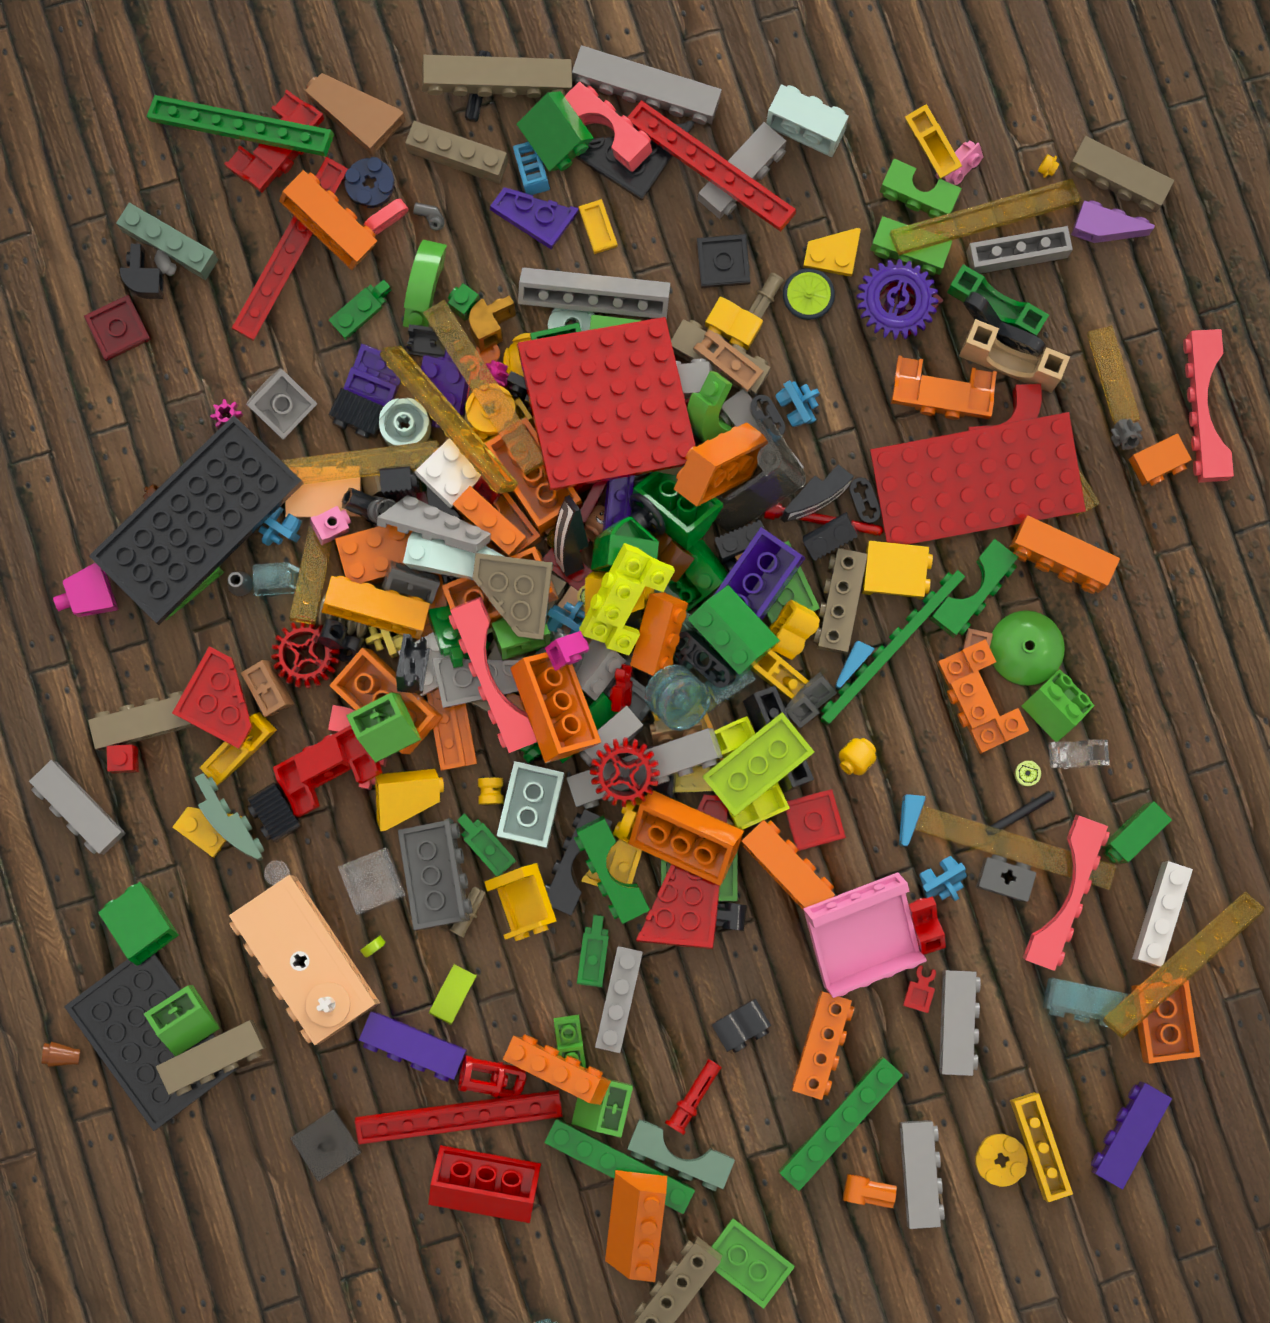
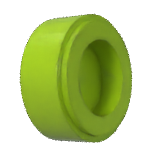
M379 935L360 951L364 957H369L383 947L385 941Z

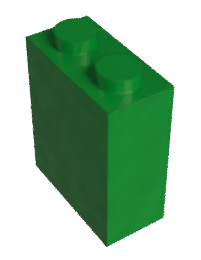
M561 91L548 92L516 124L549 171H564L569 168L573 163L571 160L583 154L589 148L588 144L594 139Z
M1154 801L1144 804L1108 838L1104 847L1101 846L1105 850L1103 852L1104 856L1113 864L1115 862L1118 864L1128 863L1172 819Z
M141 882L129 886L124 894L117 899L109 901L98 912L127 959L137 966L179 936L151 891Z

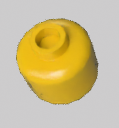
M865 738L850 740L839 752L841 769L849 775L852 773L858 776L863 775L876 761L874 745Z

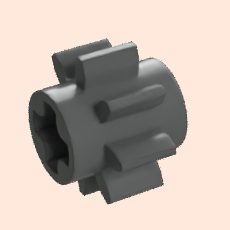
M1131 418L1122 419L1111 429L1113 434L1111 439L1115 447L1120 445L1122 450L1133 449L1143 439L1140 434L1143 430L1139 423H1133Z

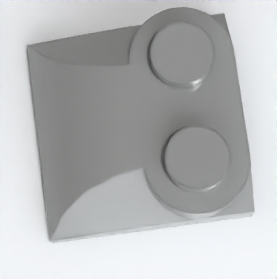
M280 368L260 386L246 405L277 435L284 439L317 403Z

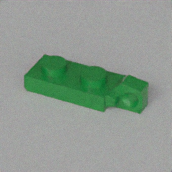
M385 280L375 287L369 285L367 288L365 287L329 319V322L345 340L348 339L383 308L382 305L386 302L384 297L392 291L391 287Z
M449 605L429 609L428 618L440 654L444 656L449 655L453 668L462 667L464 657L458 641L461 639V635L458 629L454 630L450 623L449 615L452 614Z
M465 813L457 819L465 829L461 833L465 838V842L496 877L500 876L516 862V859L484 823H481L478 819L473 823Z
M593 915L592 927H586L585 933H583L577 984L602 987L609 939L608 930L602 929L603 915Z

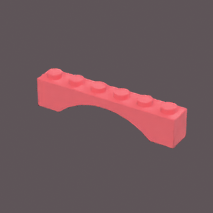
M1222 330L1191 331L1183 341V350L1185 354H1188L1185 374L1186 378H1190L1187 399L1188 402H1192L1189 423L1191 427H1194L1191 448L1192 451H1196L1193 472L1195 476H1198V483L1228 481L1234 476L1232 451L1222 442L1215 431L1208 409L1210 377L1216 363L1223 355Z
M482 597L453 607L450 610L452 615H449L450 623L453 629H458L461 635V639L458 640L463 653H468L471 662L468 665L472 676L478 677L481 686L478 687L482 700H487L491 709L488 710V714L492 724H497L501 732L497 735L502 748L507 747L508 752L511 753L536 743L537 740L527 713L505 697L491 675L486 654L487 631L491 619Z
M1075 815L1067 836L1073 863L1072 881L1068 895L1056 915L1042 928L1031 934L1023 955L1025 960L1054 971L1056 966H1061L1065 956V952L1062 951L1065 942H1070L1074 932V928L1071 925L1074 918H1079L1083 908V904L1080 903L1083 894L1087 895L1091 887L1092 880H1089L1091 871H1096L1101 856H1098L1100 847H1104L1108 841L1110 834L1107 832L1108 826Z

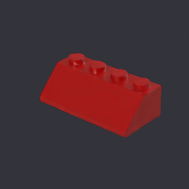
M440 1145L431 1180L428 1205L530 1223L541 1163Z

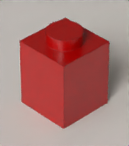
M134 745L107 746V771L113 774L139 772L138 747Z

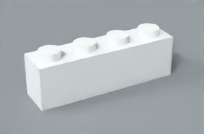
M1169 861L1162 862L1132 957L1133 960L1154 967H1163L1193 869Z

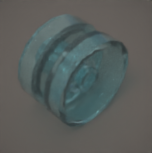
M675 664L659 670L649 680L645 689L644 700L647 707L672 730L681 731L690 729L701 721L710 706L711 695L708 687L686 667Z

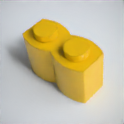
M719 297L705 321V327L730 340L729 344L731 346L737 344L746 350L749 349L763 325L762 319L723 297Z
M790 600L781 610L777 620L769 627L780 640L771 650L791 660L800 654L804 649L805 640L813 635L819 627L820 619L816 613Z

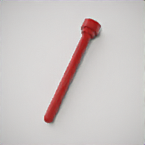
M767 499L764 518L774 520V518L779 519L780 516L782 517L786 507H782V504L777 503V500ZM813 513L797 520L824 525L837 517ZM852 520L858 532L881 535L883 533V528L879 525Z

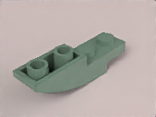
M202 773L195 777L206 798V801L198 804L213 828L237 850L257 861L263 860L264 858L261 853L265 850L258 837L253 840L248 832L253 828L246 816L240 817L238 812L228 817L227 814L231 810L224 798L222 800L218 799L215 791L219 790L212 776L207 778Z

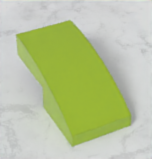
M454 964L429 1014L452 1025L476 979V975Z

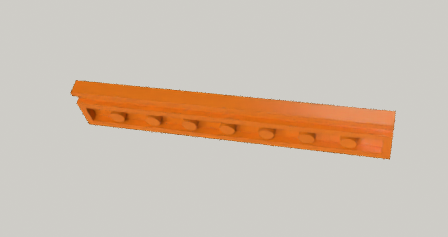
M433 573L439 575L440 585L429 609L448 606L442 585H444L442 574ZM428 614L421 637H425L433 632ZM439 688L428 693V703L443 716L433 728L441 771L476 765L477 758L466 703L443 708Z

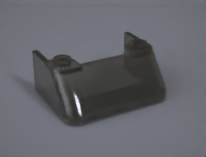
M759 419L756 421L769 442L760 449L757 455L758 464L763 472L725 498L721 494L716 496L723 503V508L714 522L727 532H734L735 529L738 530L739 527L743 528L744 525H748L802 489L806 483L805 472L772 419Z

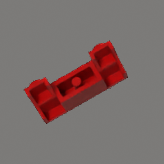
M288 90L285 91V95L276 106L273 105L271 108L274 113L281 117L280 120L318 127L325 119L323 114L315 107L302 101ZM259 144L253 151L254 155L239 146L238 151L224 165L244 182L247 181L255 189L263 193L276 176L280 177L283 173H288L294 164L295 158L305 152Z
M351 725L335 734L325 736L319 743L305 747L302 752L273 767L276 780L285 792L293 813L297 817H301L320 807L315 788L352 769L356 782L363 784L382 774L380 763L375 762L358 741Z

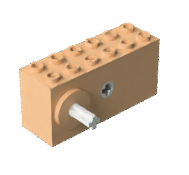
M288 875L229 915L232 920L229 923L232 930L237 936H243L246 941L243 944L246 951L251 957L255 956L260 962L258 969L266 979L270 978L275 985L272 987L273 992L279 1000L283 999L289 1006L286 1009L287 1013L294 1022L299 1021L303 1027L300 1032L308 1043L312 1042L314 1045L323 1043L380 1004L296 876ZM301 957H307V960L304 962L306 966H300Z

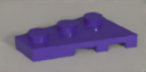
M505 187L490 205L492 212L551 250L579 213V208L572 206L568 208L558 205V202L548 200V202L533 198V195Z

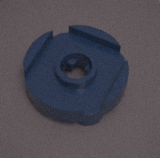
M371 157L358 160L345 173V187L350 199L354 203L367 206V208H377L387 203L391 198L395 187V179L389 166L379 158ZM365 179H376L377 181L374 182L375 187L371 189L369 186L364 187Z

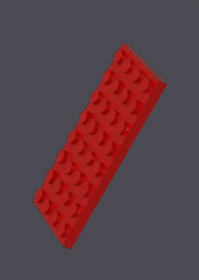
M1069 412L870 449L886 543L908 545L1021 524L1027 515L1037 520L1086 511Z

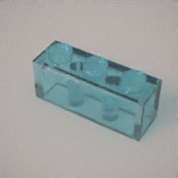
M1048 978L1043 1008L1050 1009V1015L1064 1017L1065 1013L1074 1014V1020L1089 1023L1090 1018L1100 1020L1099 1025L1114 1028L1115 1023L1123 1024L1128 994Z

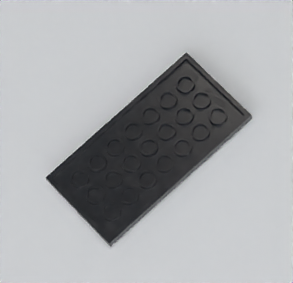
M233 415L100 544L89 557L155 623L160 625L304 483Z

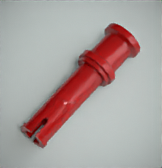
M710 1059L707 1060L683 1100L680 1099L676 1103V1110L671 1118L665 1121V1124L685 1135L686 1126L693 1116L696 1117L698 1114L696 1108L718 1072L722 1069L721 1066Z

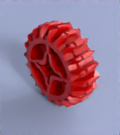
M301 620L299 629L293 622L291 623L293 631L289 632L286 628H283L282 632L286 636L284 638L279 635L276 636V640L281 642L280 646L272 645V649L279 651V653L271 655V659L279 660L273 667L275 670L283 668L278 676L283 678L288 675L286 683L291 684L296 679L295 686L297 688L301 687L303 681L306 688H311V680L314 681L316 686H320L319 677L322 676L324 680H329V677L325 674L327 670L335 673L336 670L330 664H339V660L332 657V655L340 654L339 649L325 646L324 661L316 656L318 637L323 625H319L315 630V621H311L307 628L306 622ZM312 635L311 639L308 638L304 644L292 642L299 636ZM287 648L295 653L292 670L286 661ZM296 648L301 651L303 649L306 651V649L309 648L308 652L316 660H313L311 658H305V660H302L303 656L300 654V652L296 650ZM314 664L319 666L312 673L298 674L306 665Z
M627 737L623 738V745H619L618 740L615 738L613 739V748L608 743L604 744L606 753L601 750L596 751V755L601 760L592 759L591 763L598 768L590 769V774L597 776L591 779L592 785L600 784L595 789V792L599 794L605 791L602 797L604 801L612 796V805L614 806L617 804L618 799L622 800V807H626V800L630 799L631 804L636 806V797H639L642 802L646 801L643 792L645 791L647 794L652 795L653 789L649 785H658V781L652 777L659 776L660 771L651 769L659 765L658 760L649 761L654 756V752L649 751L644 754L647 749L645 743L638 749L637 739L633 740L631 746L628 745ZM630 753L637 756L638 759L624 761L617 754ZM611 759L615 772L610 775L609 779L605 780L603 769L607 761ZM644 764L646 776L639 786L634 774ZM619 765L621 766V768L625 767V769H630V779L628 777H624V775L623 777L620 776ZM624 783L632 790L619 791L611 786Z

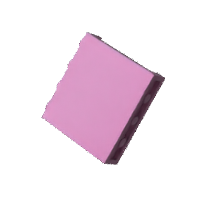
M898 872L803 909L823 985L833 998L844 996L848 992L860 987H867L872 982L892 977L895 973L915 968L927 961L926 957L919 950L906 893L910 892L908 883Z

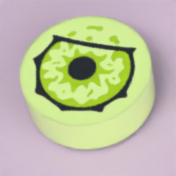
M1024 761L1016 767L1015 779L1022 786L1035 785L1041 777L1040 767L1033 761Z

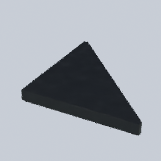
M691 120L687 121V123L677 124V126L689 133L694 127L695 122ZM613 136L593 139L588 144L589 148L583 154L575 157L642 201L673 155L651 140L652 153L631 172L614 158L611 148L615 138Z

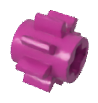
M492 360L491 364L486 363L483 365L479 378L484 381L485 387L486 385L493 384L506 388L509 376L506 372L508 366Z
M223 399V404L219 406L213 405L216 411L215 414L210 415L212 420H219L215 426L220 429L229 420L222 416L224 412L230 413L231 417L234 415L237 419L242 417L243 413L235 411L238 407L236 402L229 405Z

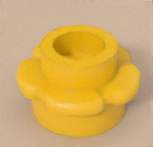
M1047 154L1039 166L1038 172L1043 174L1044 178L1048 175L1053 176L1057 170L1059 163L1056 162V155L1052 157Z

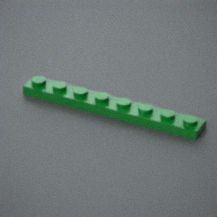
M154 95L146 116L151 122L325 157L334 137V133L330 129Z
M959 570L953 575L948 572L939 582L942 585L937 593L932 590L922 601L926 605L920 611L915 608L905 619L909 623L902 630L898 627L888 637L892 642L886 648L881 645L872 655L875 660L869 666L865 663L855 673L858 677L852 685L847 682L839 690L838 694L841 697L835 703L830 700L821 710L824 715L820 719L825 725L828 726L964 579L965 576Z

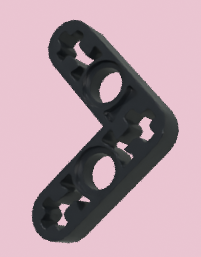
M970 292L964 301L965 307L974 320L976 319L999 328L996 338L1001 343L1035 357H1039L1046 344L1037 336L1002 322L987 299L980 294Z
M692 630L680 632V640L674 652L678 659V666L676 668L672 667L669 670V674L664 675L661 680L663 684L661 685L659 684L660 679L658 676L650 674L648 676L649 687L655 692H662L673 686L688 662L714 686L719 688L731 685L735 681L736 673L730 664L697 633ZM687 637H688L689 640H688L687 643H688L689 646L683 648V646H684L685 643H686V641L684 640V638H687ZM702 652L707 653L709 656L707 666L703 665L700 661ZM720 671L725 672V680H721L722 674L720 673Z

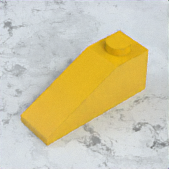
M770 650L750 669L771 686H776L777 690L790 700L809 682L773 650Z

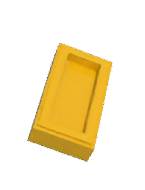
M602 199L579 206V212L594 254L618 247Z

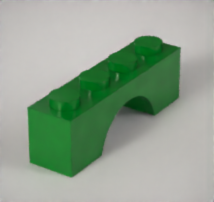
M964 264L947 291L948 294L963 303L970 292L980 294L987 299L1002 322L1035 336L1038 335L1049 314L1028 302H1019L1001 294L987 282L983 275Z
M994 539L976 561L981 572V585L977 593L965 599L947 597L930 620L952 638L958 633L962 636L971 625L968 622L973 614L978 616L985 608L986 604L983 601L988 595L993 597L1002 585L999 583L1004 575L1009 577L1017 568L1014 562L1018 556Z
M604 815L577 828L578 836L574 837L580 851L586 850L589 859L585 861L592 874L597 872L601 880L597 885L603 897L609 896L612 904L608 907L614 919L620 918L622 924L650 911L637 883L628 884L620 882L607 869V855L611 847L616 843V840Z

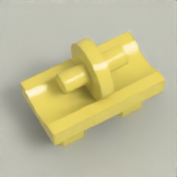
M371 626L368 628L371 636L365 639L367 645L374 644L376 651H381L384 649L381 641L384 640L389 655L392 658L399 656L397 651L401 650L403 635L399 634L392 637L390 631L380 629L381 633H378L376 627Z

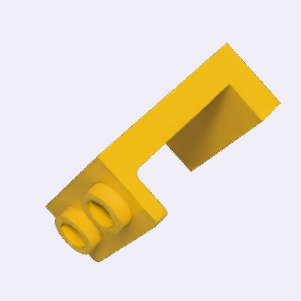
M869 541L867 543L866 554L868 555L864 570L862 594L917 597L918 600H922L925 594H929L930 579H926L927 569L932 567L933 555L929 554V547Z
M537 863L518 868L484 882L487 891L497 889L511 929L510 933L503 935L505 940L514 937L515 942L530 937L529 931L533 930L535 935L549 930L547 925L556 922Z

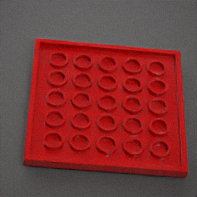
M666 317L518 342V353L549 491L685 465L687 461L685 458L686 454L696 445Z

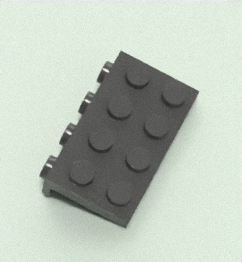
M447 818L441 822L398 830L413 930L418 931L470 921L469 914L473 910L470 898H466L465 889L468 888V879L466 873H462L461 863H464V854L462 848H458L457 838H460L458 824L454 823V820Z

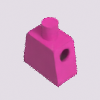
M96 563L63 580L66 593L53 597L58 611L71 607L73 614L78 617L119 610L107 574Z

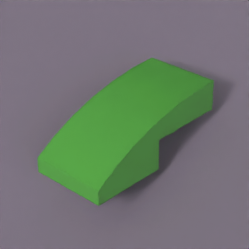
M579 1015L554 1018L557 1050H559L558 1055L564 1058L567 1055L581 1061L580 1066L586 1068Z

